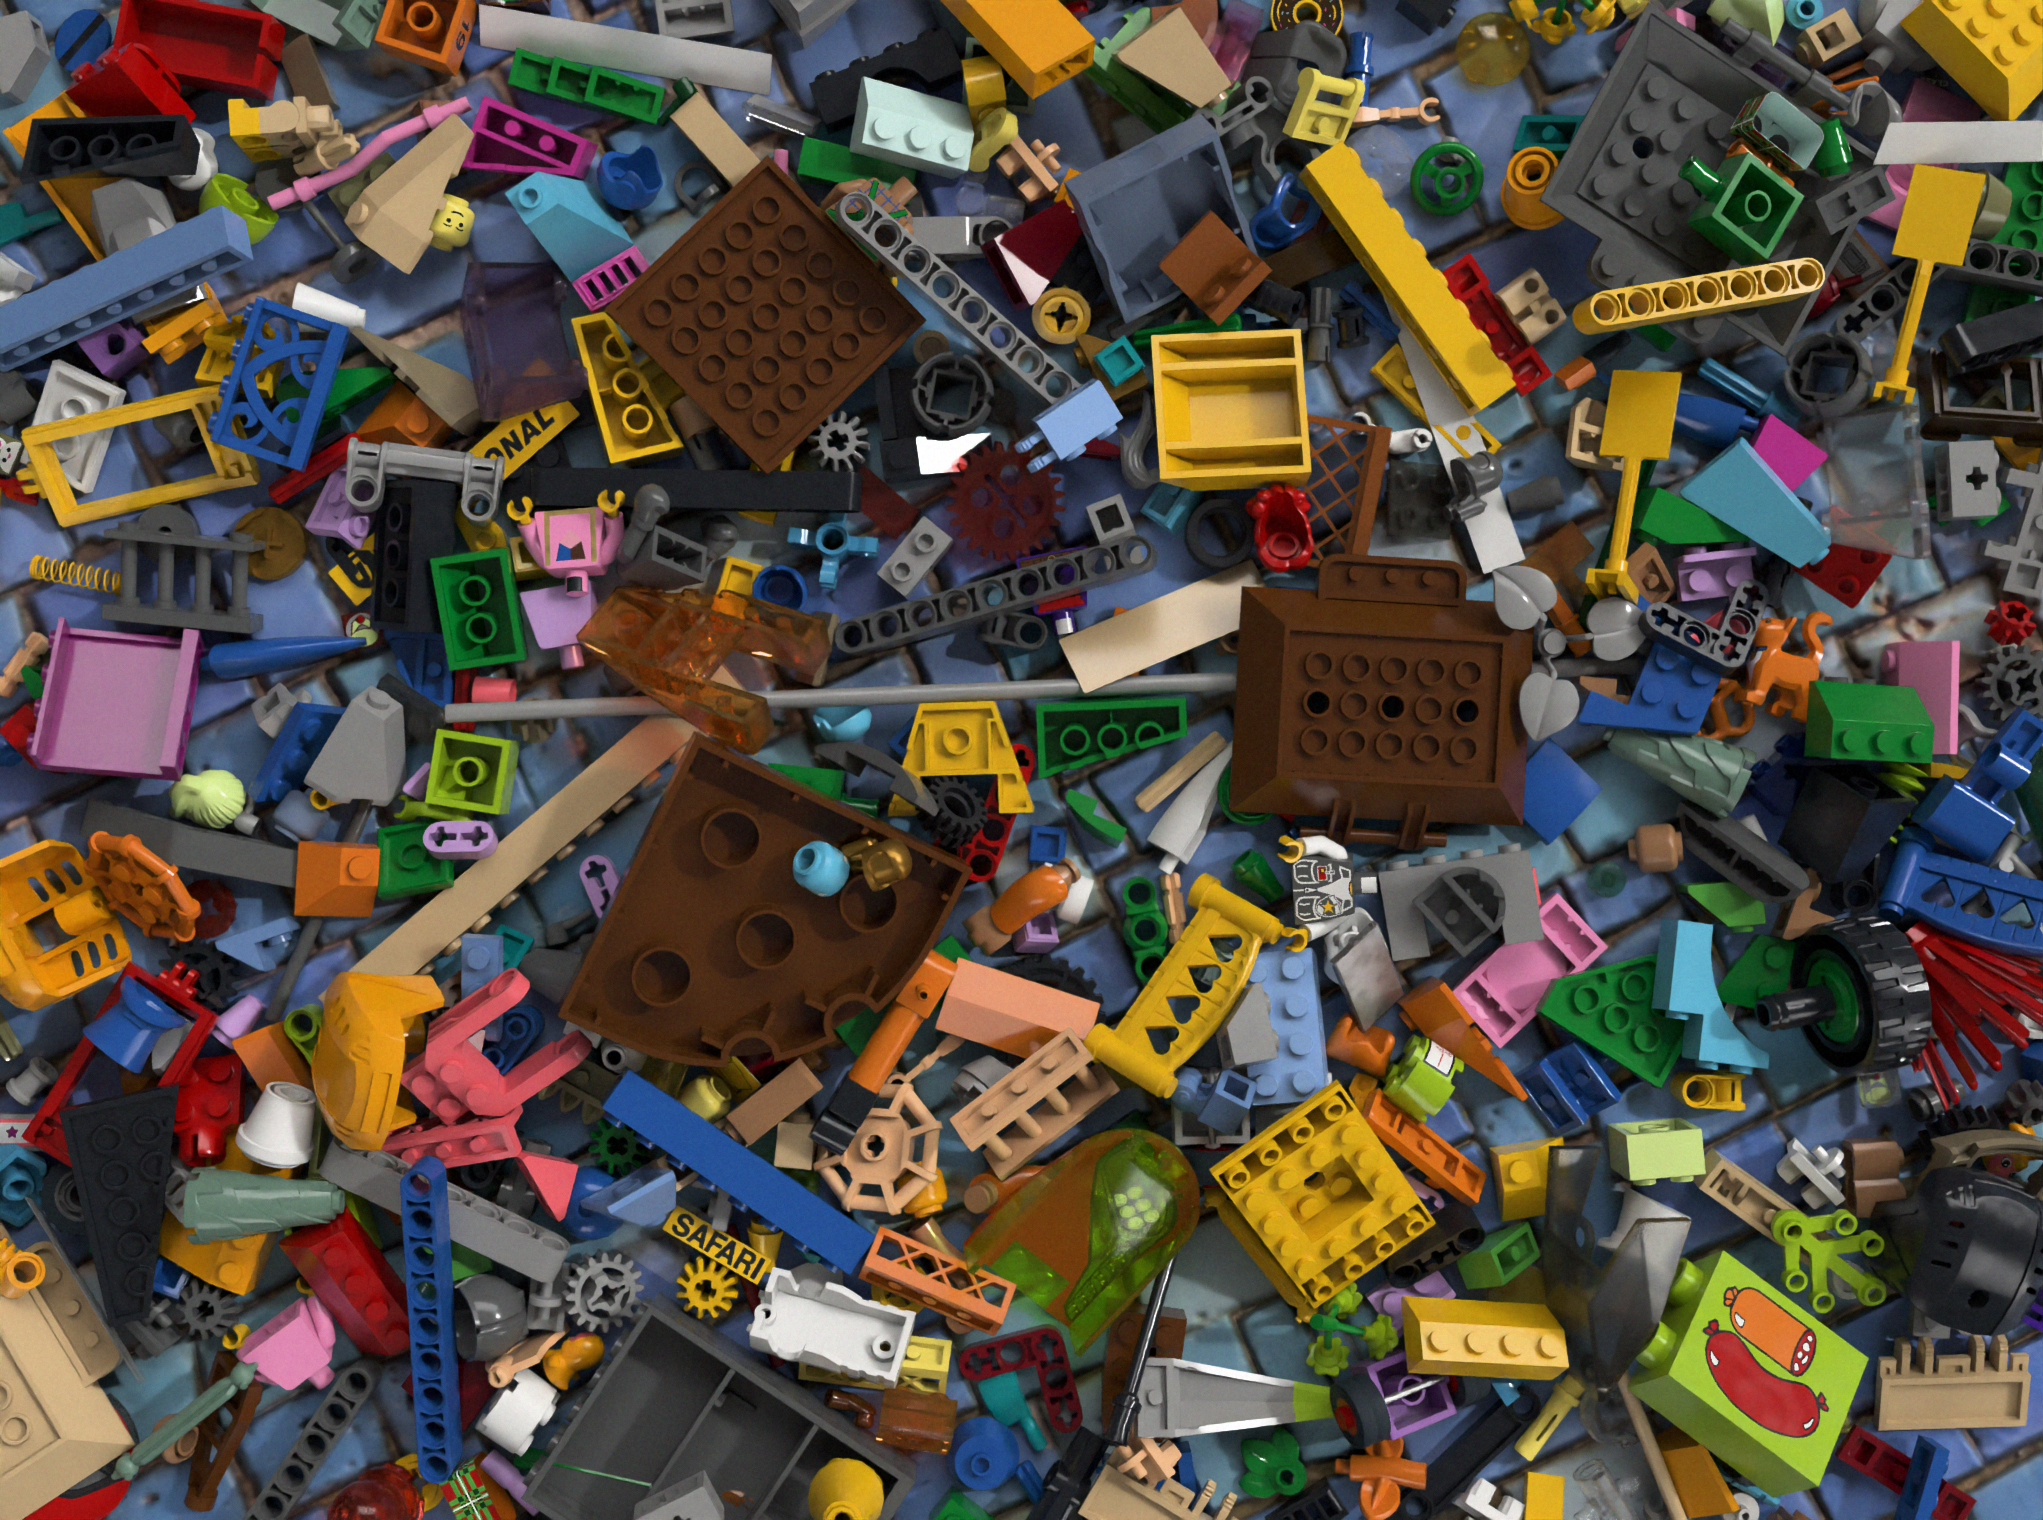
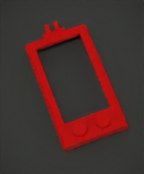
M128 961L94 1020L102 1016L119 1001V997L122 995L121 981L126 975L131 976L147 990L196 1020L195 1024L157 1087L176 1082L181 1084L220 1016L193 999L197 993V989L193 985L200 973L191 969L184 979L181 980L180 978L187 968V965L182 961H178L170 972L163 970L158 977L141 966ZM85 1035L43 1105L21 1136L27 1142L34 1144L71 1168L72 1165L59 1111L60 1108L65 1106L99 1049Z

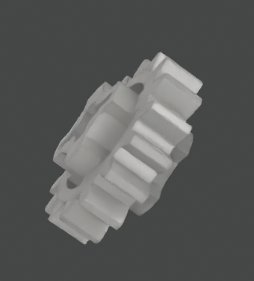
M598 1249L594 1259L587 1253L583 1254L584 1264L582 1266L576 1263L571 1265L572 1269L576 1272L574 1276H564L563 1280L570 1286L569 1289L561 1292V1296L565 1300L570 1301L564 1306V1310L569 1315L573 1314L572 1320L578 1326L584 1323V1327L590 1332H593L598 1325V1328L606 1333L609 1329V1323L612 1322L618 1328L622 1327L621 1317L626 1315L632 1318L634 1314L630 1307L632 1304L641 1305L642 1303L635 1296L636 1292L644 1290V1285L636 1281L642 1275L641 1271L636 1267H632L634 1262L627 1256L622 1258V1255L616 1250H612L608 1256L603 1249ZM602 1268H615L619 1271L615 1272L612 1270L606 1273L603 1272ZM589 1309L593 1312L596 1309H602L603 1313H591L587 1310Z

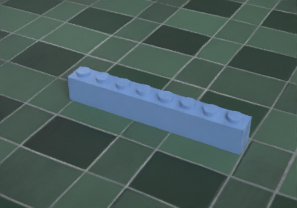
M223 205L209 208L205 213L185 222H179L168 230L155 236L144 238L141 242L129 248L114 252L103 260L84 266L77 272L64 278L53 280L48 285L29 294H23L16 300L1 306L0 371L5 373L253 261L246 220Z

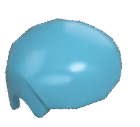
M869 706L821 707L816 709L812 714V718L820 735L829 742H853L858 740L869 729L872 714Z

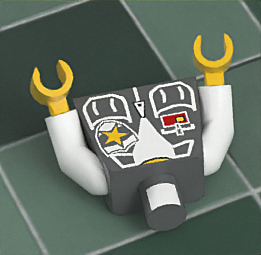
M1283 835L1278 841L1285 846H1289L1285 853H1277V856L1291 863L1295 925H1300L1299 930L1285 927L1281 933L1285 937L1295 935L1294 942L1291 945L1285 946V949L1293 952H1301L1305 949L1307 942L1329 933L1346 922L1349 916L1355 913V895L1377 894V873L1354 872L1353 854L1347 853L1343 846L1322 835L1301 837L1296 840Z

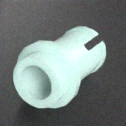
M1215 938L1211 944L1219 961L1228 962L1229 959L1233 958L1232 953L1235 947L1219 938ZM1218 967L1199 968L1194 977L1198 980L1201 979V982L1212 987V981L1220 977L1221 969Z

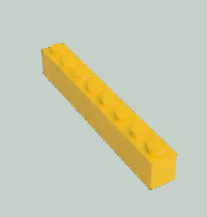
M1341 140L1307 164L1298 175L1468 415L1471 417L1513 388L1516 384L1512 379L1513 373L1510 367L1503 360H1498L1490 349L1491 342L1488 336L1482 330L1476 329L1469 319L1470 313L1461 300L1455 299L1448 290V282L1443 273L1436 268L1433 269L1428 262L1423 245L1416 238H1411L1404 228L1405 223L1401 214L1395 208H1390L1382 197L1383 191L1379 183L1374 178L1368 177L1361 168V160L1356 151L1351 147H1347Z

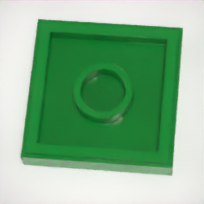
M429 818L377 829V846L380 848L378 897L382 901L454 887L453 860L436 859L429 853L423 843L425 830L431 824L442 820ZM444 834L441 840L435 841V843L440 847L443 841L449 840V838Z

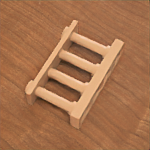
M1069 1026L949 1120L965 1145L972 1152L982 1144L987 1146L982 1153L998 1178L1003 1181L1115 1095L1120 1089L1101 1063L1095 1064L1090 1069L1086 1066L1094 1058ZM1074 1074L1077 1079L1059 1092L1056 1087ZM1043 1097L1047 1100L1045 1104L1032 1114L1026 1111ZM1013 1120L1017 1123L1015 1127L1002 1137L997 1135L999 1131Z

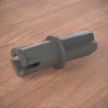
M1317 287L1311 291L1306 362H1330L1331 329H1334L1335 325L1330 324L1331 290L1329 288Z

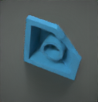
M0 1144V1219L21 1228L35 1215L25 1197L34 1199L41 1209L42 1201L41 1197L39 1198V1193L42 1190V1181L46 1175V1161L44 1158L17 1144Z

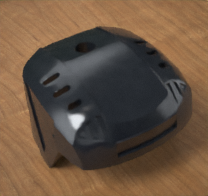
M1943 1167L1929 1171L1912 1198L1880 1201L1874 1205L1868 1230L1876 1232L1884 1240L1885 1245L1883 1251L1877 1256H1868L1864 1252L1862 1255L1866 1267L1886 1285L1898 1292L1931 1320L1960 1331L1993 1337L2008 1333L2020 1324L2034 1303L2043 1284V1202L2037 1196L2018 1183L1991 1172L1968 1167ZM1957 1221L1960 1222V1225L1958 1227L1951 1226L1949 1222ZM1875 1239L1869 1240L1866 1247H1871ZM1939 1240L1954 1242L1953 1246H1947L1938 1242Z

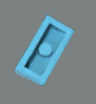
M1159 482L1140 512L1171 533L1179 535L1189 516L1196 509L1207 491H1192Z

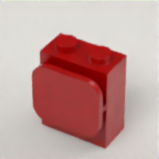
M130 42L118 50L111 46L96 59V63L92 65L89 61L82 63L71 73V77L74 80L65 91L87 117L185 114L190 124L196 117V113L179 96L181 85L178 79L150 48L139 43Z

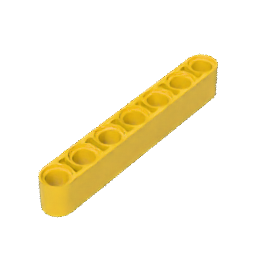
M1801 258L1606 290L1580 302L1574 308L1572 318L1575 327L1580 332L1592 335L1787 302L1819 289L1823 285L1825 272L1817 260ZM1697 291L1699 292L1702 301L1698 298ZM1663 297L1667 300L1668 307L1664 304ZM1628 301L1633 305L1634 313L1630 310ZM1594 307L1599 311L1600 319L1595 315Z

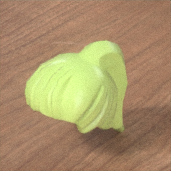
M206 770L196 776L185 774L182 775L181 781H175L170 787L169 796L172 806L169 808L168 813L174 819L187 818L203 828H224L227 824H231L243 811V806L247 802V792L244 790L242 782L226 770Z

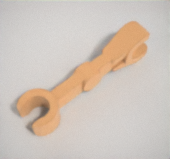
M1430 97L1424 99L1418 107L1402 109L1400 107H1391L1386 110H1378L1377 108L1361 106L1358 108L1350 128L1365 127L1375 124L1377 121L1387 120V122H1396L1401 119L1417 118L1421 124L1431 126L1440 119V116L1430 117L1426 115L1424 107H1435L1439 104V101L1436 98Z
M950 1033L947 1034L936 1046V1050L931 1054H926L918 1061L914 1068L907 1073H893L886 1083L891 1084L893 1080L900 1079L911 1084V1080L923 1070L926 1071L940 1056L943 1057L964 1043L965 1038Z

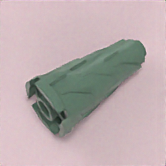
M1606 726L1602 739L1608 741L1606 747L1611 749V753L1642 768L1654 779L1668 785L1686 799L1707 809V812L1723 820L1728 818L1726 811L1732 812L1752 773V771L1744 768L1746 761L1755 764L1756 752L1745 747L1738 748L1716 739L1698 735L1646 732L1643 729L1631 728L1613 729Z
M195 1167L190 1173L199 1175L198 1180H187L183 1206L184 1228H195L196 1234L189 1235L187 1238L191 1244L198 1245L209 1244L210 1241L238 1239L258 1233L275 1232L289 1227L330 1223V1220H334L337 1214L344 1212L345 1193L343 1190H338L336 1184H328L329 1181L284 1179L279 1176L249 1174L239 1170Z

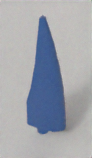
M1597 372L1596 377L1610 388L1612 376ZM1679 393L1673 430L1724 451L1732 444L1738 429L1755 433L1759 419L1744 415L1746 411L1744 408L1714 398Z
M299 636L238 641L214 645L210 649L209 656L200 658V665L203 671L213 670L218 677L230 680L263 675L307 664L367 645L365 637Z

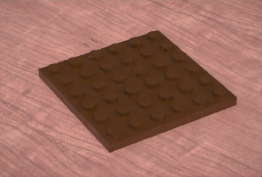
M768 155L605 308V313L766 476L926 322L921 313Z

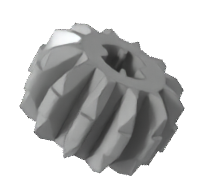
M840 411L838 422H834L830 415L826 419L828 425L825 428L820 424L815 429L816 432L820 433V436H808V443L818 445V447L813 448L809 452L811 458L823 456L818 464L821 470L826 469L832 462V472H840L841 464L845 465L847 472H854V467L850 461L854 459L861 465L866 462L865 458L858 451H870L871 445L860 441L866 438L869 432L867 428L856 430L860 424L858 417H853L846 424V413ZM840 435L843 440L849 439V443H844L846 449L838 451L836 447L830 448V443L835 444L833 441L835 436Z

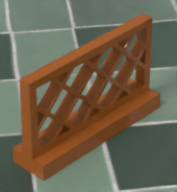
M1307 414L1308 433L1310 424L1313 423L1326 426L1334 437L1317 450L1309 442L1312 452L1310 459L1312 460L1315 457L1327 474L1310 487L1307 484L1303 486L1305 494L1310 496L1319 510L1318 513L1309 518V522L1311 523L1320 516H1323L1334 532L1319 544H1314L1312 553L1315 552L1319 559L1322 560L1324 557L1319 548L1337 537L1345 548L1344 554L1368 555L1393 429ZM1332 427L1346 430L1337 435ZM1352 431L1369 433L1366 448L1352 457L1341 439ZM1337 442L1349 460L1330 472L1319 454ZM1364 456L1362 469H1360L1355 461ZM1352 464L1360 475L1359 483L1345 494L1333 476ZM1330 479L1341 497L1323 509L1311 491ZM1356 493L1355 503L1353 507L1348 497ZM1342 501H1345L1353 512L1351 522L1337 530L1326 512ZM1349 529L1346 543L1340 534ZM1309 559L1306 566L1317 568L1320 560Z

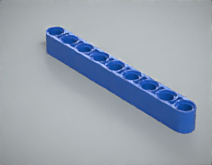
M428 1155L416 1160L404 1174L400 1182L418 1469L420 1475L426 1481L438 1484L443 1483L449 1478L461 1459L463 1439L447 1174L441 1160ZM418 1175L424 1176L429 1184L421 1181ZM420 1211L429 1214L431 1219L425 1218ZM423 1247L430 1249L433 1254L427 1253ZM425 1282L430 1283L431 1285H433V1287H434L435 1289L429 1288V1287L425 1284ZM428 1318L433 1319L437 1324H433ZM430 1353L435 1354L439 1359L433 1357ZM433 1388H436L441 1393L436 1392Z

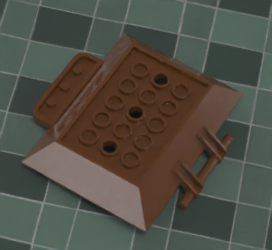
M1338 553L1326 556L1318 564L1315 590L1241 586L1229 811L1328 816V820L1323 827L1299 825L1298 838L1322 835L1341 846H1347L1348 843L1395 845L1396 849L1420 850L1421 847H1446V833L1425 832L1428 821L1522 826L1528 734L1521 721L1518 695L1523 681L1532 672L1534 626L1525 630L1512 629L1499 619L1495 611L1494 601L1466 600V572L1459 563L1450 560ZM1316 691L1322 693L1326 698V707L1319 714L1311 712L1307 706L1308 697ZM1389 696L1396 697L1401 705L1400 712L1393 718L1387 717L1382 710V703ZM1464 700L1471 702L1474 706V716L1468 722L1461 721L1456 712L1457 706ZM1354 818L1401 820V824L1396 830L1352 828Z

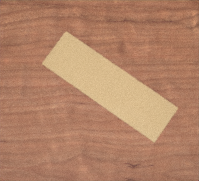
M1250 559L1060 639L1059 643L1083 692L1086 694L1238 630L1241 586L1266 588L1267 586L1253 560Z

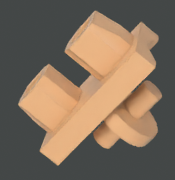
M1017 134L1015 139L1008 144V148L996 160V166L1007 179H1010L1022 168L1030 176L1028 180L1018 187V192L1029 206L1039 202L1044 197H1047L1050 201L1057 195L1058 191L1056 189L1059 184L1044 166H1047L1053 174H1056L1062 168L1055 160L1061 149L1056 143L1045 147L1039 139H1036L1030 145L1037 154L1035 156Z
M1133 1422L1128 1446L1118 1445L1116 1447L1124 1458L1116 1468L1121 1474L1131 1469L1138 1480L1145 1476L1152 1486L1163 1479H1169L1176 1473L1173 1467L1180 1459L1181 1453L1175 1444L1169 1440L1157 1446L1152 1438H1134Z

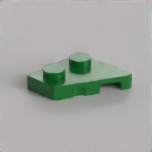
M1755 934L1744 947L1743 954L1732 962L1727 969L1728 973L1717 985L1716 989L1720 1001L1755 1009L1756 1002L1763 995L1770 996L1772 993L1786 991L1796 942Z

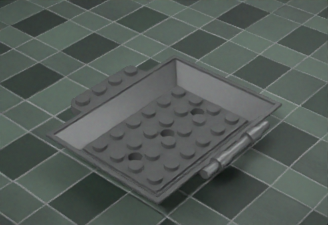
M1648 2L1539 201L1598 238L1586 260L1585 273L1589 281L1603 291L1801 258L1817 260L1825 272L1823 285L1819 289L1795 300L1657 323L1658 326L1689 345H1700L1709 342L1715 337L1725 319L1785 357L1859 220L1830 236H1827L1826 233L1815 235L1810 231L1816 225L1814 218L1811 215L1807 217L1801 216L1797 208L1769 258L1764 261L1741 266L1686 223L1698 204L1700 197L1695 194L1694 188L1690 183L1678 176V172L1687 159L1696 156L1716 173L1722 161L1727 159L1725 154H1727L1728 148L1737 140L1729 131L1747 100L1770 92H1776L1816 124L1825 121V119L1810 110L1815 103L1823 99L1838 110L1843 111L1849 105L1851 98L1833 87V81L1814 68L1809 71L1771 45L1772 40L1754 28L1748 30L1728 17L1722 23L1720 31L1738 42V44L1727 55ZM1762 58L1798 82V84L1788 95L1751 71L1750 68ZM1755 114L1753 125L1761 133L1762 123ZM1844 132L1854 159L1850 162L1851 171L1830 177H1820L1819 169H1815L1814 155L1806 170L1791 171L1784 174L1794 182V188L1804 195L1800 203L1802 204L1862 170L1881 165L1885 174L1890 164L1873 165L1877 154ZM1773 135L1769 138V141L1788 155L1789 144L1785 137ZM1636 139L1643 141L1647 146L1645 159L1638 158L1633 151V143ZM1697 291L1698 298L1702 301V298L1699 292ZM1663 297L1664 304L1668 307L1667 300ZM1628 301L1629 307L1634 310L1633 305Z

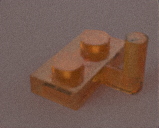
M1572 521L1565 524L1516 565L1541 571L1551 579L1553 584L1561 579L1575 597L1580 598L1593 594L1585 581H1581L1572 568L1594 551L1595 548Z

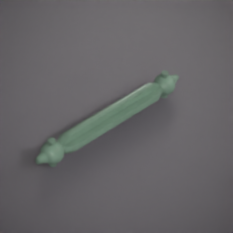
M238 1362L232 1369L229 1377H224L163 1424L133 1449L131 1455L129 1452L123 1453L116 1463L115 1471L111 1478L113 1480L125 1478L126 1481L132 1480L133 1476L138 1472L139 1466L146 1465L234 1396L239 1387L242 1390L246 1389L254 1378V1372L259 1366L258 1363L244 1364V1362Z

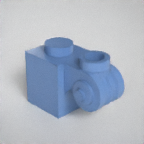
M1183 1067L1176 1073L1175 1078L1178 1079V1085L1170 1098L1177 1110L1181 1112L1191 1111L1199 1115L1197 1120L1232 1137L1250 1109L1258 1083L1232 1070L1223 1071L1222 1068L1214 1083L1206 1084L1202 1082L1203 1076L1200 1071L1192 1067Z

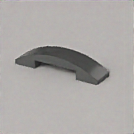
M827 742L816 746L814 752L833 765L858 778L867 765L893 778L894 781L889 790L909 804L934 817L939 811L927 787L913 773L881 751L853 742Z

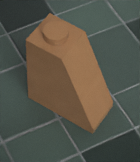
M801 1058L793 1059L724 1116L728 1121L724 1129L737 1143L744 1141L747 1146H750L821 1090L823 1086Z

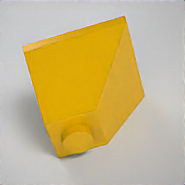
M1562 1136L1489 1148L1502 1222L1575 1210Z

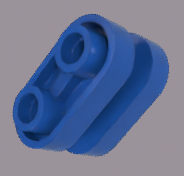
M533 1005L516 1007L503 1015V1032L500 1041H487L485 1038L482 1054L499 1069L501 1075L517 1066L543 1033L545 1017L541 1010Z

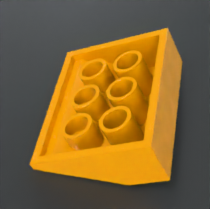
M238 1129L231 1131L227 1137L226 1157L222 1163L211 1166V1158L206 1157V1167H215V1169L239 1170L257 1175H273L284 1179H298L304 1165L303 1163L294 1168H274L249 1159L242 1153L235 1142ZM183 1181V1182L175 1189V1191H177L185 1182ZM167 1208L161 1224L158 1253L207 1283L244 1296L259 1286L279 1231L258 1233L238 1239L210 1241L209 1244L193 1245L189 1242L187 1236L196 1234L195 1228H184V1224H181L171 1210Z

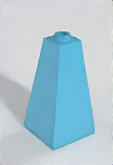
M536 171L505 192L527 227L571 283L635 245L594 183Z

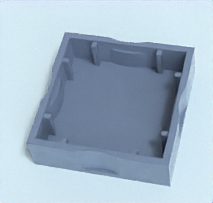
M1201 113L1064 182L1109 301L1125 324L1174 300L1183 293L1158 267V263L1207 211L1211 210L1247 248L1257 255L1245 215L1234 196L1232 175L1218 132Z

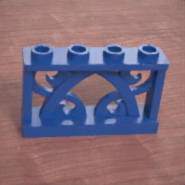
M257 296L255 304L249 302L246 306L242 324L247 325L243 340L237 338L232 348L230 360L235 361L231 376L225 374L222 379L218 396L223 397L219 412H212L207 425V432L212 434L210 441L305 473L351 331L349 327L339 323L331 322ZM275 317L285 320L291 329V342L284 344V337L277 328H275L276 336L274 339H265L262 334L264 323ZM297 322L328 332L327 341H300V331ZM255 344H257L265 352L250 361ZM299 355H304L303 365L309 361L315 363L316 370L313 374L304 375L300 372L298 364ZM290 357L291 371L296 380L303 387L310 390L308 399L291 398L285 400L271 413L260 395L255 376L268 366ZM243 386L248 402L236 403ZM288 408H295L299 411L300 418L296 423L289 422L287 415L283 419L282 425L277 421ZM244 413L248 417V422L242 428H251L257 424L258 420L264 426L256 436L249 439H240L233 433L231 422L235 415ZM271 432L292 449L289 457L257 447V445Z

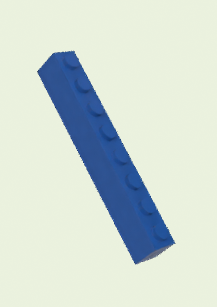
M628 1066L624 1068L600 1102L601 1107L606 1110L603 1117L620 1129L627 1124L637 1131V1134L634 1136L637 1141L651 1150L658 1145L667 1151L668 1155L665 1159L682 1171L689 1166L698 1172L699 1176L696 1180L713 1192L720 1187L730 1194L727 1201L745 1213L749 1207L759 1213L761 1216L758 1222L774 1233H777L779 1228L790 1234L789 1243L805 1254L812 1249L822 1257L818 1262L835 1274L842 1269L850 1275L875 1239V1236L865 1227L741 1143H737L731 1136Z

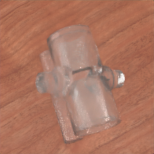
M1600 1458L1587 1461L1573 1473L1574 1481L1587 1499L1583 1503L1584 1508L1574 1514L1575 1520H1641L1629 1502V1499L1633 1497L1632 1492L1642 1486L1640 1479L1635 1473L1632 1472L1623 1480L1620 1478L1615 1480L1604 1461Z

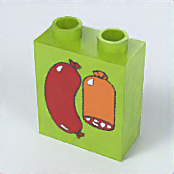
M1724 1250L1693 1263L1686 1258L1678 1259L1667 1269L1669 1272L1667 1278L1662 1276L1658 1285V1294L1666 1299L1659 1318L1648 1321L1639 1330L1631 1343L1629 1353L1631 1357L1638 1361V1364L1627 1389L1772 1498L1819 1487L1869 1358Z

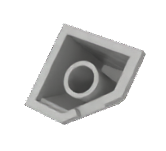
M373 685L351 700L303 782L335 803L350 804L352 798L369 799L371 805L387 806L403 792V786L407 783L403 705Z

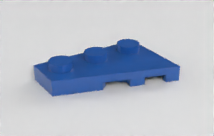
M296 702L248 791V794L255 802L281 803L290 790H298L302 786L307 773L347 707Z

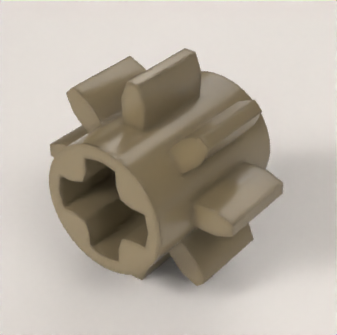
M528 697V698H525V699H523V700H521V701H532V700H543V699L538 698V697ZM558 719L510 720L512 733H521L523 741L540 743L547 740L551 732L556 731L555 723Z

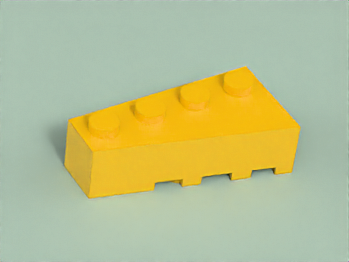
M605 312L571 319V333L608 467L626 469L681 456L684 445L679 436L674 432L666 413L656 400L643 372L638 368L630 349L614 321Z

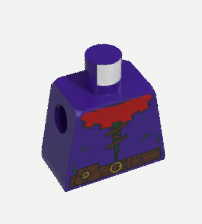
M1081 546L1016 559V567L1020 569L1086 548ZM1066 567L1060 572L1059 582L1061 585H1067L1074 579L1075 572L1073 567ZM1032 577L1024 583L1027 596L1037 591L1039 586L1037 577ZM1087 591L1033 606L1032 610L1035 617L1038 618L1051 616L1055 636L1075 633L1076 627L1072 611L1087 608Z

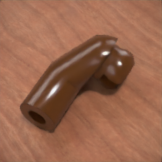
M829 1388L825 1394L824 1405L826 1407L856 1413L854 1418L856 1427L867 1429L873 1427L874 1416H877L874 1405L851 1392Z

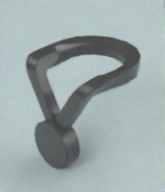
M690 161L682 165L676 172L674 179L675 191L678 197L693 215H696L705 205L727 189L726 182L713 168L700 161ZM691 169L705 171L714 183L697 197V204L682 189V178Z

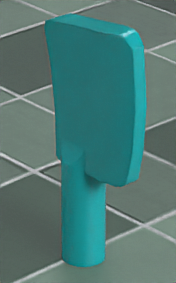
M19 202L0 205V249L20 238L32 235L33 231L63 222L66 218L58 207L28 216L25 206Z
M1015 1371L979 1381L978 1388L996 1420L1006 1426L1018 1421L1035 1451H1039L1047 1446L1048 1443L1031 1414V1408L1023 1395Z

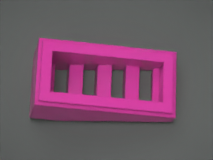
M636 245L590 270L571 283L592 314L605 312V308L638 278L634 276L626 263L632 259L641 273L650 267ZM620 268L629 282L622 285L614 271ZM608 276L616 288L611 293L602 282V279ZM593 285H596L603 295L599 300L595 298L589 289Z

